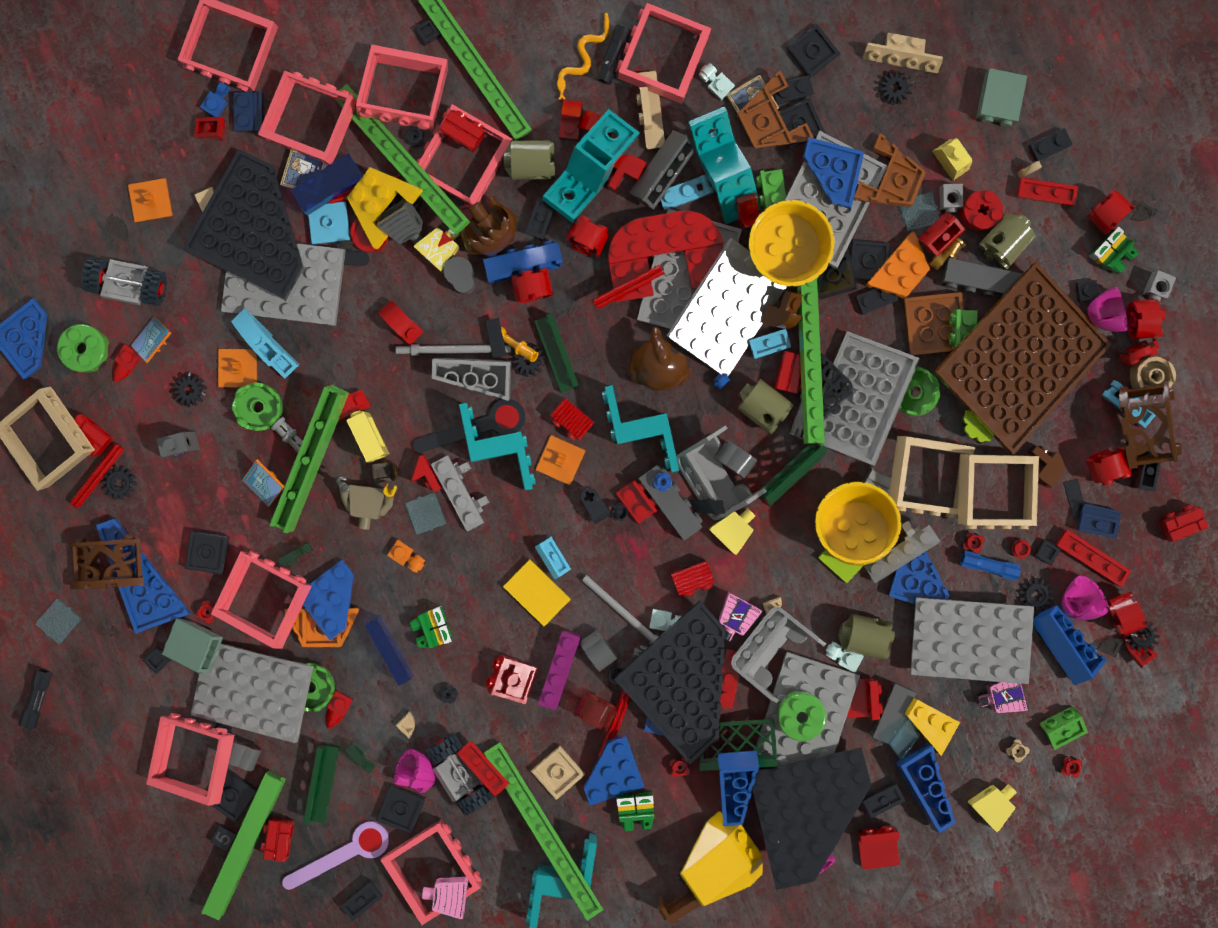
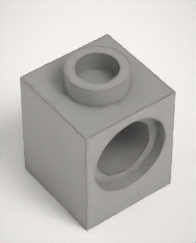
M943 184L939 187L940 210H945L947 213H957V210L963 207V184ZM953 195L955 203H950L947 200V196Z
M1159 270L1152 272L1143 294L1149 296L1148 299H1158L1159 302L1168 299L1176 277ZM1157 283L1162 286L1161 292L1156 289Z

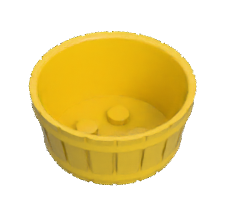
M786 200L778 202V204L775 203L765 209L753 224L749 238L751 259L758 271L776 284L783 286L804 285L819 277L826 270L828 263L832 259L835 245L832 227L826 216L809 203L806 204L799 200Z
M851 482L850 484L846 483L836 487V489H833L825 496V499L823 498L816 513V532L822 546L835 559L852 566L867 565L882 559L892 550L901 531V516L895 501L881 488L865 482Z

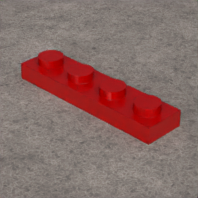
M1065 529L1055 546L1119 587L1123 586L1132 572L1067 529Z

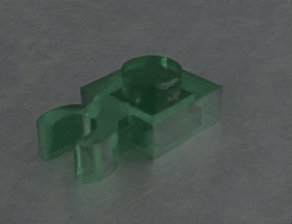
M310 543L305 544L278 559L281 566L287 565L290 567L299 562L297 558L313 549Z
M355 742L346 749L349 760L353 763L356 762L358 765L360 764L367 774L376 767L367 759V755Z

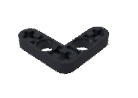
M821 353V362L826 366L821 372L822 378L831 386L823 394V407L828 410L826 413L823 410L825 420L852 394L854 388L851 381ZM829 369H834L836 371L835 378H826V372ZM848 383V391H841L839 395L842 397L839 399L833 391L836 390L838 393L841 390L840 385ZM828 396L835 397L836 401L833 406L825 404V399Z

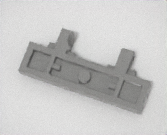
M448 455L432 463L431 466L466 531L468 532L483 524L484 520L480 515L483 512L481 507L490 501L487 496L476 501L468 493L462 481V474L472 469L468 462L461 466L457 462L453 464Z
M908 521L901 526L907 534L904 537L905 541L894 547L882 559L864 566L874 583L879 582L940 543L941 541L932 527L929 525L920 530L919 527L914 529Z

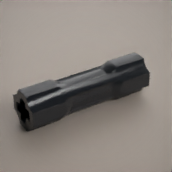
M621 24L615 26L611 42L595 76L597 81L611 85L623 50L630 39L632 32L630 28Z
M39 668L34 670L30 691L18 722L19 726L27 729L36 728L46 689L49 687L53 674L51 671Z

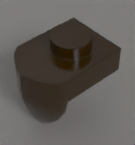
M391 461L372 463V483L395 481L399 475V469L396 464Z

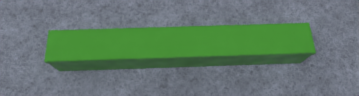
M334 385L324 387L270 526H276L284 530V533L294 532L349 392Z
M268 770L265 773L201 914H206L217 920H220L221 916L224 915L264 829L265 822H267L286 781L285 777L272 772V770Z

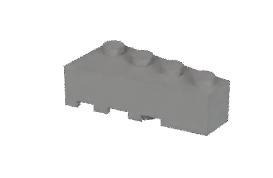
M433 358L432 379L509 401L511 361Z

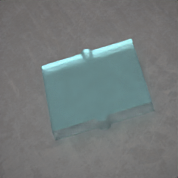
M932 192L916 196L911 207L900 206L902 211L901 218H904L907 232L933 225L939 219L937 213L938 206L935 205Z
M436 493L424 497L419 496L418 499L405 503L417 535L428 530L433 531L434 528L447 524Z
M57 598L36 622V625L45 632L46 636H50L58 644H61L82 618L72 611V607H68Z
M906 717L901 725L896 728L888 743L898 758L902 760L907 752L912 749L920 734L910 719Z

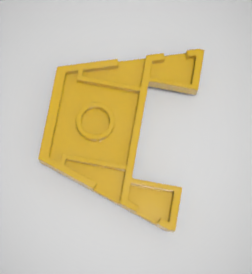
M369 167L347 198L370 243L375 249H379L388 235L379 229L375 222L397 193L410 204H413L423 190Z

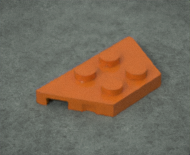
M914 231L909 233L867 282V287H875L881 289L882 292L893 293L898 297L905 298L927 274L930 268Z
M301 608L292 628L297 633L302 647H342L360 608L349 609L347 629L332 641L327 638L306 608Z

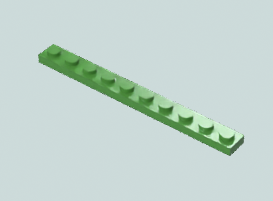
M418 0L515 141L531 132L532 129L442 0Z
M347 84L339 90L340 92L346 90L354 94L353 97L356 100L358 99V95ZM336 100L339 103V105L343 108L345 103ZM355 109L352 116L354 122L411 185L423 190L420 196L455 235L461 232L470 223L466 216L379 119L363 118L357 114V109Z
M816 278L809 283L797 286V293L803 295L800 307L798 308V314L802 316L799 321L804 444L821 445L825 443Z
M498 743L484 752L487 759L509 782L510 785L505 788L586 921L602 912V906L502 744Z

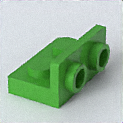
M782 169L764 172V170L760 171L759 176L756 177L757 188H761L759 202L760 207H763L765 211L769 206L784 201L786 193Z
M956 309L950 314L949 323L952 325V333L949 336V343L952 345V349H955L977 325V310Z
M1073 706L1040 723L1054 750L1088 733L1082 716Z

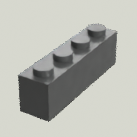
M673 130L629 193L639 203L654 210L696 150L694 142L688 136Z
M948 258L945 260L940 283L946 284L945 287L957 289V287H962L966 292L975 293L976 291H981L984 296L994 297V295L1003 296L1022 274Z
M656 465L638 479L685 541L702 528L700 523L703 521L697 512L694 514L689 509L691 504L686 497H680L678 494L680 489L674 481L667 491H660L654 487L655 475L658 473L662 474L663 472L668 473L663 466L659 468Z

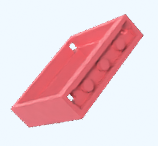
M200 0L178 61L188 71L193 72L195 69L207 78L211 79L214 76L219 78V82L226 85L233 83L237 85L236 88L247 92L248 89L255 91L278 26L273 21L220 1ZM209 10L266 31L248 81L191 61Z
M647 3L645 9H640L637 17L640 21L638 26L634 25L630 37L633 38L631 43H627L623 52L625 58L618 63L616 69L619 72L618 79L637 87H648V91L682 104L710 36L711 28ZM648 16L700 36L679 90L627 70Z
M371 45L356 103L357 114L363 118H376L383 122L391 121L403 126L412 125L424 130H434L448 72L447 59ZM377 63L438 74L439 78L430 116L367 104Z
M284 71L258 135L269 142L332 166L356 109L357 100L353 97L354 94L346 90L340 92L336 90L335 86L328 83L325 86L319 84L320 81L309 77V79L303 78V75L298 72L290 73ZM294 84L345 103L325 152L275 133Z
M452 104L450 109L448 108L443 113L442 123L451 110L455 113L459 110L467 116L466 119L473 122L475 120L484 126L483 130L486 134L501 142L470 198L429 175L442 190L472 206L482 199L504 160V152L513 139ZM442 123L435 127L433 131L434 137L431 142L428 141L425 144L422 158L416 160L424 170H426L445 137L439 131Z
M254 551L240 552L211 614L272 648H283L312 585L306 583L307 579L299 575H291L290 570L274 566L275 562L266 558L264 560L259 558L260 554ZM251 562L298 586L276 636L229 611Z
M177 713L161 716L146 784L208 806L219 804L235 735L227 733L228 730L224 728H212V725L208 723H196V719H183ZM175 726L219 739L208 791L165 777Z
M442 819L386 853L381 859V862L421 925L441 913L433 910L427 911L394 859L438 831L471 883V886L467 888L466 897L479 890L482 885L480 873L473 870L471 859L467 854H463L459 840L453 838L450 826L446 822L444 823Z

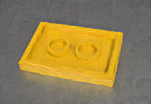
M531 559L503 586L543 626L571 600Z

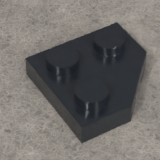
M849 252L844 254L838 268L835 269L828 265L826 270L817 277L818 297L820 300L857 290L852 258Z

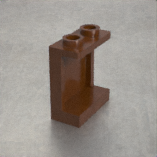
M689 891L670 904H667L663 896H660L658 904L660 910L658 911L664 921L667 919L672 924L701 906L693 892Z

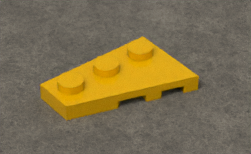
M916 698L912 699L905 712V716L922 733L934 750L942 756L960 722Z

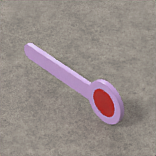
M374 821L362 823L355 830L352 842L285 876L282 881L283 887L291 890L358 854L365 858H376L382 855L389 844V835L386 828Z

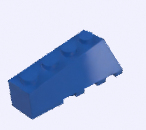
M551 240L544 242L543 246L536 247V245L524 247L525 250L522 251L511 249L506 251L504 255L498 256V253L487 255V259H483L489 284L510 280L512 276L521 275V272L532 270L533 273H536L537 270L548 268V271L563 268L559 243Z
M1058 606L1038 613L1033 619L1034 628L1039 632L1046 646L1049 647L1056 661L1061 665L1067 677L1074 685L1095 677L1106 662V658L1103 655L1099 656L1095 652V646L1092 643L1088 644L1083 639L1084 634L1080 630L1073 628V622Z

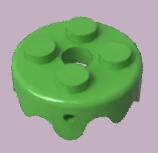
M77 324L69 327L61 334L57 344L58 356L61 362L72 371L82 373L95 372L108 358L109 340L96 327ZM80 343L86 345V351L82 354L77 350Z
M916 367L899 410L910 416H921L930 412L940 398V385L937 378L926 369ZM915 388L921 389L918 397H913L912 395Z
M252 383L239 388L232 404V410L236 416L237 423L253 431H263L271 428L280 419L283 409L282 400L277 391L263 383ZM256 402L263 404V410L259 413L254 410Z
M306 663L307 665L314 666L310 682L315 684L316 689L314 692L308 691L304 711L317 712L332 699L335 683L333 676L324 666L316 663Z
M793 691L779 704L777 721L782 732L787 737L796 741H808L817 737L822 732L826 723V711L821 701L813 694ZM800 712L807 714V719L804 722L797 720V715Z

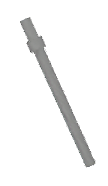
M411 344V346H396V354H411L412 356L428 353H492L490 345L419 346V344ZM505 345L506 352H511L510 345Z
M586 575L582 579L590 589L650 641L649 644L659 637L657 634L654 635L590 577Z

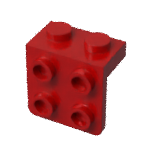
M875 678L859 679L846 718L870 717L872 720H880V714H883L882 703H879V695L882 694L881 684Z
M887 825L877 829L864 828L857 831L860 861L863 869L899 865L897 840H900V835L895 826Z

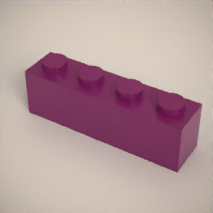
M565 629L562 630L538 705L557 710L578 647L580 634Z

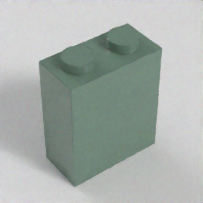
M989 68L984 75L976 118L981 119L984 123L999 122L1004 127L1015 125L1019 121L1027 76Z
M176 619L172 625V631L165 643L162 655L197 673H209L223 637L188 619Z

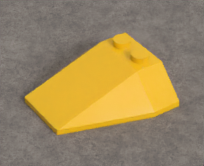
M718 811L705 823L680 875L701 906H706L750 887L763 874V855L742 825L723 826L722 812Z

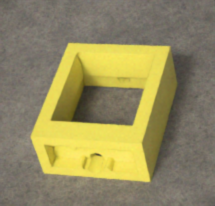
M360 410L350 414L351 418L347 420V423L366 462H374L389 455L371 414Z

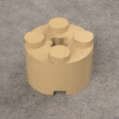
M1161 357L1142 359L1130 369V383L1133 389L1163 385L1164 382H1168L1169 388H1171L1176 380L1174 366Z

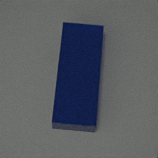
M348 153L290 191L303 212L308 216L357 185L363 174Z
M381 616L366 624L367 631L397 684L400 686L411 680L414 675Z

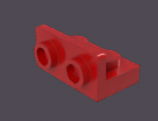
M633 480L616 494L628 508L637 523L640 524L657 512L655 507L658 505L652 496L648 498L645 495L646 488L641 481L636 482Z

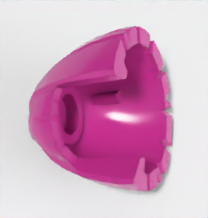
M1112 287L1090 303L1088 317L1097 328L1114 332L1127 331L1129 328L1127 312L1124 310L1125 304L1118 287Z
M1077 576L1066 589L1061 604L1063 612L1070 618L1075 620H1091L1104 616L1108 612V602L1105 600L1104 593L1094 581H1090L1085 576Z
M413 749L405 751L398 760L399 764L396 765L394 783L414 788L417 793L428 791L436 779V774L433 771L435 766L422 753Z

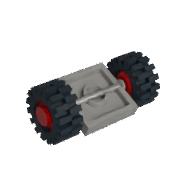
M89 257L84 264V269H82L81 285L83 291L100 294L102 298L140 305L142 301L145 304L159 306L166 295V273L151 270L146 266L111 259L108 264L106 260Z
M452 733L433 744L425 753L432 765L441 762L433 768V771L452 802L457 801L456 803L463 815L467 816L483 807L494 796L483 784L474 788L481 781L457 755L462 745L455 733Z

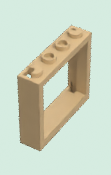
M52 387L37 390L0 422V439L37 491L50 487L95 450ZM39 401L75 452L46 477L10 426Z
M897 436L889 497L891 496L895 501L899 511H906V508H912L914 513L923 514L924 510H927L929 515L940 516L942 512L946 513V517L957 518L959 468L953 508L903 501L910 446L965 455H974L975 447Z
M960 454L958 524L966 525V529H977V525H983V529H994V525H1000V529H1012V526H1017V529H1029V526H1037L1039 456ZM974 463L1025 464L1023 519H973Z

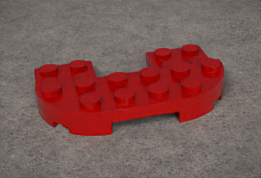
M678 211L630 221L618 230L609 248V267L613 289L648 271L647 257L685 251L691 289H697L724 248L723 238L719 229L709 218L693 211ZM650 281L616 299V303L654 296L652 282Z

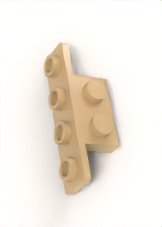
M893 33L887 34L885 46L867 43L863 55L865 60L933 73L939 72L943 61L941 56L924 53V39Z
M656 71L638 73L657 81ZM639 87V94H636L637 105H641L642 113H639L640 125L644 126L646 149H658L665 142L660 98L658 94L648 91V87Z

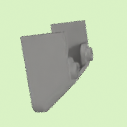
M726 426L676 456L678 467L698 500H723L725 514H708L713 520H719L750 504L766 492L764 488L752 494L744 484L734 486L722 464L714 458L715 454L721 449V443L717 435L727 430Z
M774 607L766 614L733 656L731 665L735 671L770 700L779 704L781 701L767 690L772 683V674L765 668L788 638L795 643H802L810 635L821 645L825 646L826 643L782 608Z

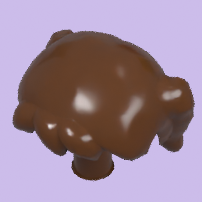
M492 196L488 197L487 200L489 204L488 210H485L481 202H477L469 208L475 219L471 220L460 234L466 251L473 255L497 254L513 241L516 234L517 216L510 209L498 203Z
M657 327L652 329L651 340L645 342L639 349L633 347L631 350L632 355L629 363L631 380L635 384L644 385L649 389L666 391L682 386L688 380L690 370L686 357L681 352L677 354L672 352V343L662 338L661 331Z

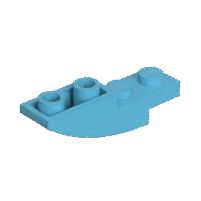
M246 308L231 321L257 355L269 367L272 366L284 379L299 366V363L272 338L273 335Z

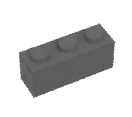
M891 682L882 703L883 714H880V720H875L870 735L875 739L895 746L896 742L898 743L902 737L901 729L903 724L906 725L909 720L905 716V712L912 699H917L916 692Z

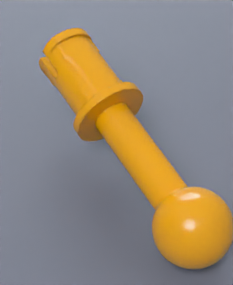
M501 326L504 342L515 349L516 355H521L530 362H534L538 358V352L527 346L525 341L519 343L507 335L506 330Z

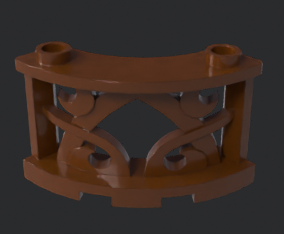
M1164 382L1163 385L1135 389L1120 387L1119 399L1123 417L1121 422L1123 435L1126 437L1125 449L1129 469L1138 468V465L1169 461L1179 462L1178 455L1182 454L1181 443L1176 441L1171 400H1175L1174 389L1169 388L1168 382ZM1164 395L1162 402L1157 403V397H1154L1151 404L1148 403L1149 396ZM1141 397H1144V400H1143V401H1142V400H1138V399H1133V398H1141ZM1165 406L1167 416L1160 410ZM1139 407H1142L1140 415L1137 417L1133 416L1132 412L1134 410L1140 411ZM1146 409L1154 413L1162 421L1159 430L1151 439L1144 431L1133 428L1132 425L1143 419ZM1167 429L1169 430L1170 438L1164 436ZM1142 435L1147 443L1144 444L1143 440L1136 442V436ZM1163 443L1169 444L1170 453L1156 454L1154 450L1155 445L1159 449L1164 450L1162 448ZM1148 450L1152 453V455L1139 456Z
M135 535L123 536V540L86 542L85 538L73 539L74 543H68V547H72L73 581H70V589L107 588V584H112V587L144 585L141 539H135ZM117 544V545L114 547V549H111L110 547L106 546V545ZM127 545L134 546L135 558L125 561L123 558L128 557L131 551L124 553L123 547ZM99 552L105 553L116 563L106 569L103 580L99 570L90 565ZM135 563L136 577L128 564ZM119 567L120 570H115L118 575L114 577L112 571Z

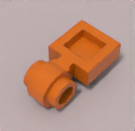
M399 539L387 555L402 566L408 561L409 565L407 567L415 573L421 571L425 565V559L418 554L411 556L414 549Z

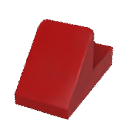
M563 101L559 139L578 141L580 128L577 125L581 120L583 102Z
M223 117L196 118L194 137L199 139L212 138L224 142L227 122Z
M755 193L736 198L740 229L753 226L760 215Z
M426 455L419 456L411 482L426 476L427 479L424 481L429 490L437 492L443 489Z

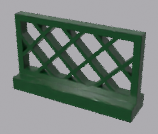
M808 444L758 490L760 491L765 488L766 492L761 495L763 500L771 506L826 455L825 451L827 448L824 445Z
M774 719L720 722L719 736L726 742L719 750L712 744L711 747L717 753L712 758H705L703 752L700 755L699 763L700 771L719 770L718 758L716 757L722 753L721 751L727 744L734 748L736 752H741V748L748 743L755 751L761 754L757 755L759 767L779 766ZM770 723L771 732L765 737L758 729L762 724ZM751 724H759V725L755 728V727L752 726ZM734 725H740L737 729L733 727ZM743 725H749L753 729L748 738L739 732ZM724 726H729L735 731L728 740L720 733ZM755 732L764 739L758 747L749 741ZM736 733L745 740L739 748H736L730 742ZM766 741L772 746L773 754L765 755L759 750Z

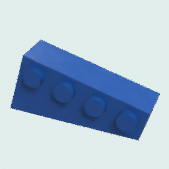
M924 744L894 764L932 830L941 833L954 825L955 819L949 799L946 796L945 785L941 779L940 768L934 755V748L932 745Z
M757 751L718 754L723 826L743 825L748 808V800L751 798L752 786L755 784V776L759 770Z

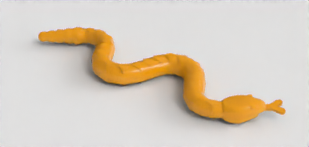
M608 13L604 14V33L602 35H584L578 40L577 49L584 65L580 68L566 67L559 72L557 88L561 93L559 100L561 98L565 100L563 96L566 86L564 76L566 74L583 75L591 67V59L585 50V44L587 42H603L608 38L610 34Z

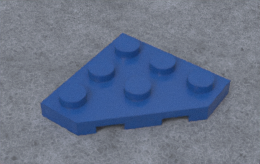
M809 137L806 142L803 159L830 203L850 209L853 204L864 151Z
M34 298L0 324V350L23 379H28L42 366L48 314Z
M926 551L895 571L888 596L915 604V597L948 600L949 593L944 587Z
M343 560L310 584L312 587L303 604L330 641L347 629L348 611L350 609L355 575Z
M626 734L607 740L589 779L586 780L584 791L590 806L644 787Z

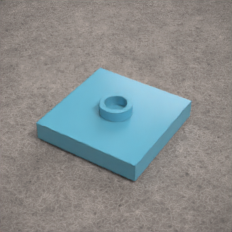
M346 202L307 206L312 245L351 241Z

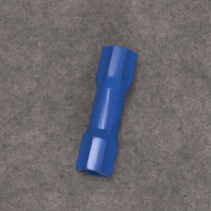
M965 550L960 558V566L998 574L1000 577L1017 581L1021 573V565L1006 561H996Z

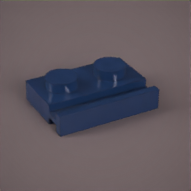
M234 92V131H260L264 121L263 93Z
M1082 503L1083 507L1080 512L1077 531L1116 539L1122 511Z

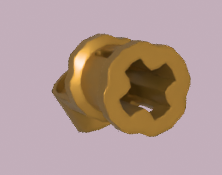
M957 237L937 257L933 256L928 265L938 270L947 258L956 259V254L966 244Z

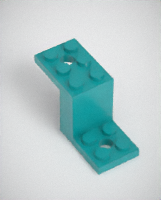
M719 108L689 121L700 166L717 194L725 224L738 220L736 198L755 193L758 201V211L761 210L752 169L734 140L726 108ZM715 128L713 133L708 134L710 129Z
M608 109L575 146L565 172L543 195L542 200L573 223L605 186L615 162L634 142L639 132ZM612 132L617 138L612 139L607 133ZM569 193L574 199L568 200L564 194Z
M613 385L605 387V392H602L604 404H608L610 409L606 413L608 422L613 423L614 429L610 430L612 441H617L618 445L662 435L663 438L659 439L661 450L666 451L667 457L663 458L665 468L670 469V472L679 471L667 413L621 423Z
M467 403L459 404L471 463L516 453L524 491L533 489L532 485L536 483L534 474L529 473L528 466L532 464L530 455L525 454L524 447L528 446L526 436H522L521 432L475 441L474 438H478L476 425H471L470 419H474L472 406L468 407Z
M591 833L589 834V839H585L583 855L586 858H582L581 870H579L589 887L591 886L597 846V834ZM539 864L538 870H534L531 887H535V889H531L528 906L532 908H528L526 925L529 928H537L542 895L573 899L553 866Z

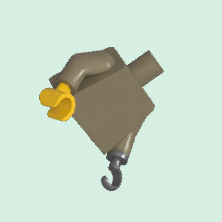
M341 476L336 480L339 485L341 500L346 510L350 513V516L359 517V529L369 530L371 519H380L393 506L397 486L393 490L389 489V483L386 484L384 489L360 485L348 486L345 482H340V480L346 481V477Z

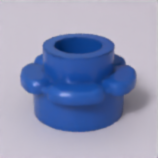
M720 373L713 380L715 382L714 387H717L719 390L724 388L731 381L727 376L728 374L722 375Z
M663 472L662 474L658 473L655 475L653 485L656 489L667 491L672 486V479H670L668 473Z

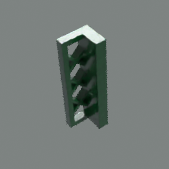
M552 313L547 314L546 317L536 320L535 324L560 391L563 393L579 387L554 317Z
M321 743L317 747L303 824L309 825L312 821L326 823L340 749L338 746Z

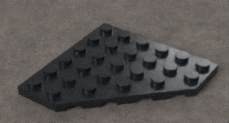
M238 149L184 244L183 249L286 301L301 275L304 265L275 170L271 164Z
M700 600L613 678L689 764L719 739L721 712L720 700L726 629Z
M862 747L762 769L756 773V780L752 790L776 890L814 882L872 786Z

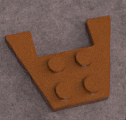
M781 71L777 72L737 114L753 149L806 142L809 137L814 138L807 123L789 132L771 96L788 87Z
M880 133L872 151L889 158L888 167L878 190L860 182L856 188L853 200L911 207L914 204L926 172L911 158L905 157L898 151L896 145H891L885 139L886 137Z

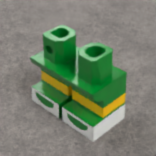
M1120 227L1112 229L1101 241L1102 243L1089 254V257L1105 271L1110 269L1117 275L1127 267L1120 261L1123 256L1130 262L1139 254L1133 247L1135 242L1129 240L1123 234L1124 231Z
M442 605L418 615L417 618L410 622L413 631L419 629L424 631V636L416 638L419 648L428 646L433 648L454 640L449 625L445 624L447 619Z
M653 792L635 793L637 810H635L634 793L617 796L619 820L622 822L624 831L634 830L633 821L641 820L642 829H652V819H654Z

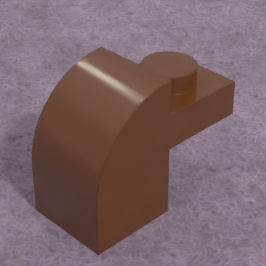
M786 290L780 307L767 304L761 322L782 329L794 327L802 317L796 313L800 307L803 295Z
M1032 446L1028 453L1031 456H1039V462L1042 464L1038 469V481L1047 488H1053L1063 475V459L1058 452H1051L1048 455L1049 451L1043 446Z

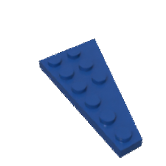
M117 519L96 525L101 541L123 540V536H129ZM117 544L106 545V546L110 547L111 549H114V547H115ZM127 545L123 547L124 553L131 551L128 557L123 558L125 561L135 558L134 546ZM142 550L144 585L118 587L135 634L191 614ZM107 555L108 560H109V563H110V566L113 565V564H116V563ZM135 563L128 564L136 577ZM119 567L113 570L114 577H117L118 574L115 570H120Z

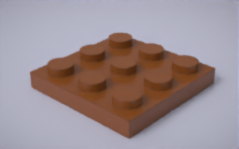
M962 292L904 298L909 354L923 355L953 351L954 349H952V345L949 343V336L952 333V325L949 323V318L952 311L956 309L964 310Z

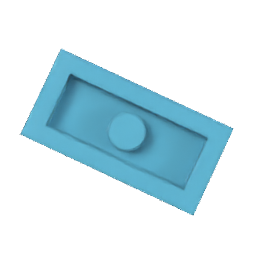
M786 329L749 340L754 359L791 348Z
M552 537L535 546L554 580L571 570Z

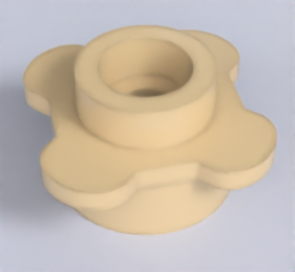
M1019 739L1014 740L1013 745L1006 749V753L1014 757L1016 762H1021L1030 751L1027 746L1021 744Z

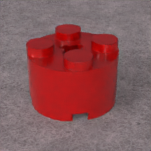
M1114 189L1087 217L1106 236L1135 207L1120 192Z
M987 190L971 194L963 201V207L959 210V218L963 226L974 232H984L999 222L1003 215L1001 200L993 191Z
M580 216L579 219L574 220L564 241L566 244L569 241L572 244L571 248L585 256L590 257L591 254H594L595 258H599L609 238L607 234L608 229L603 225L591 223V220L585 216Z
M548 268L537 270L536 273H533L532 270L521 272V275L511 277L515 300L518 304L553 296Z
M1158 299L1137 300L1127 304V321H1130V327L1127 332L1131 339L1162 337V321L1165 320L1166 314L1165 310L1160 308Z
M1115 447L1116 451L1106 449L1089 456L1090 459H1086L1093 482L1102 483V486L1112 484L1114 479H1124L1132 476V469H1129L1124 447Z
M1131 592L1108 600V614L1112 615L1115 619L1112 622L1117 633L1119 632L1120 635L1123 634L1124 636L1147 627V624L1143 623L1146 620L1138 602H1133L1130 598L1134 596Z

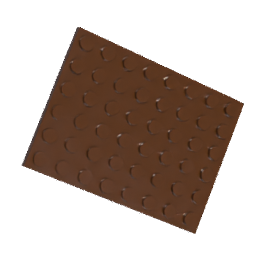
M1035 262L1031 264L933 373L1009 454H1015L1112 344L1045 270Z

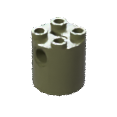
M550 140L511 141L504 152V168L512 180L551 179V177H555L554 162H551V158H555L554 142H550Z
M1006 212L980 242L979 247L985 251L983 256L989 261L995 260L1002 269L1007 270L1036 237L1030 227V220L1022 214L1014 215Z
M761 379L754 386H750L747 383L738 394L742 398V402L737 410L770 435L776 430L780 421L783 422L793 407L789 400Z
M850 614L848 620L840 625L838 637L844 652L887 660L890 652L888 648L889 643L894 641L895 631H892V623L889 621Z

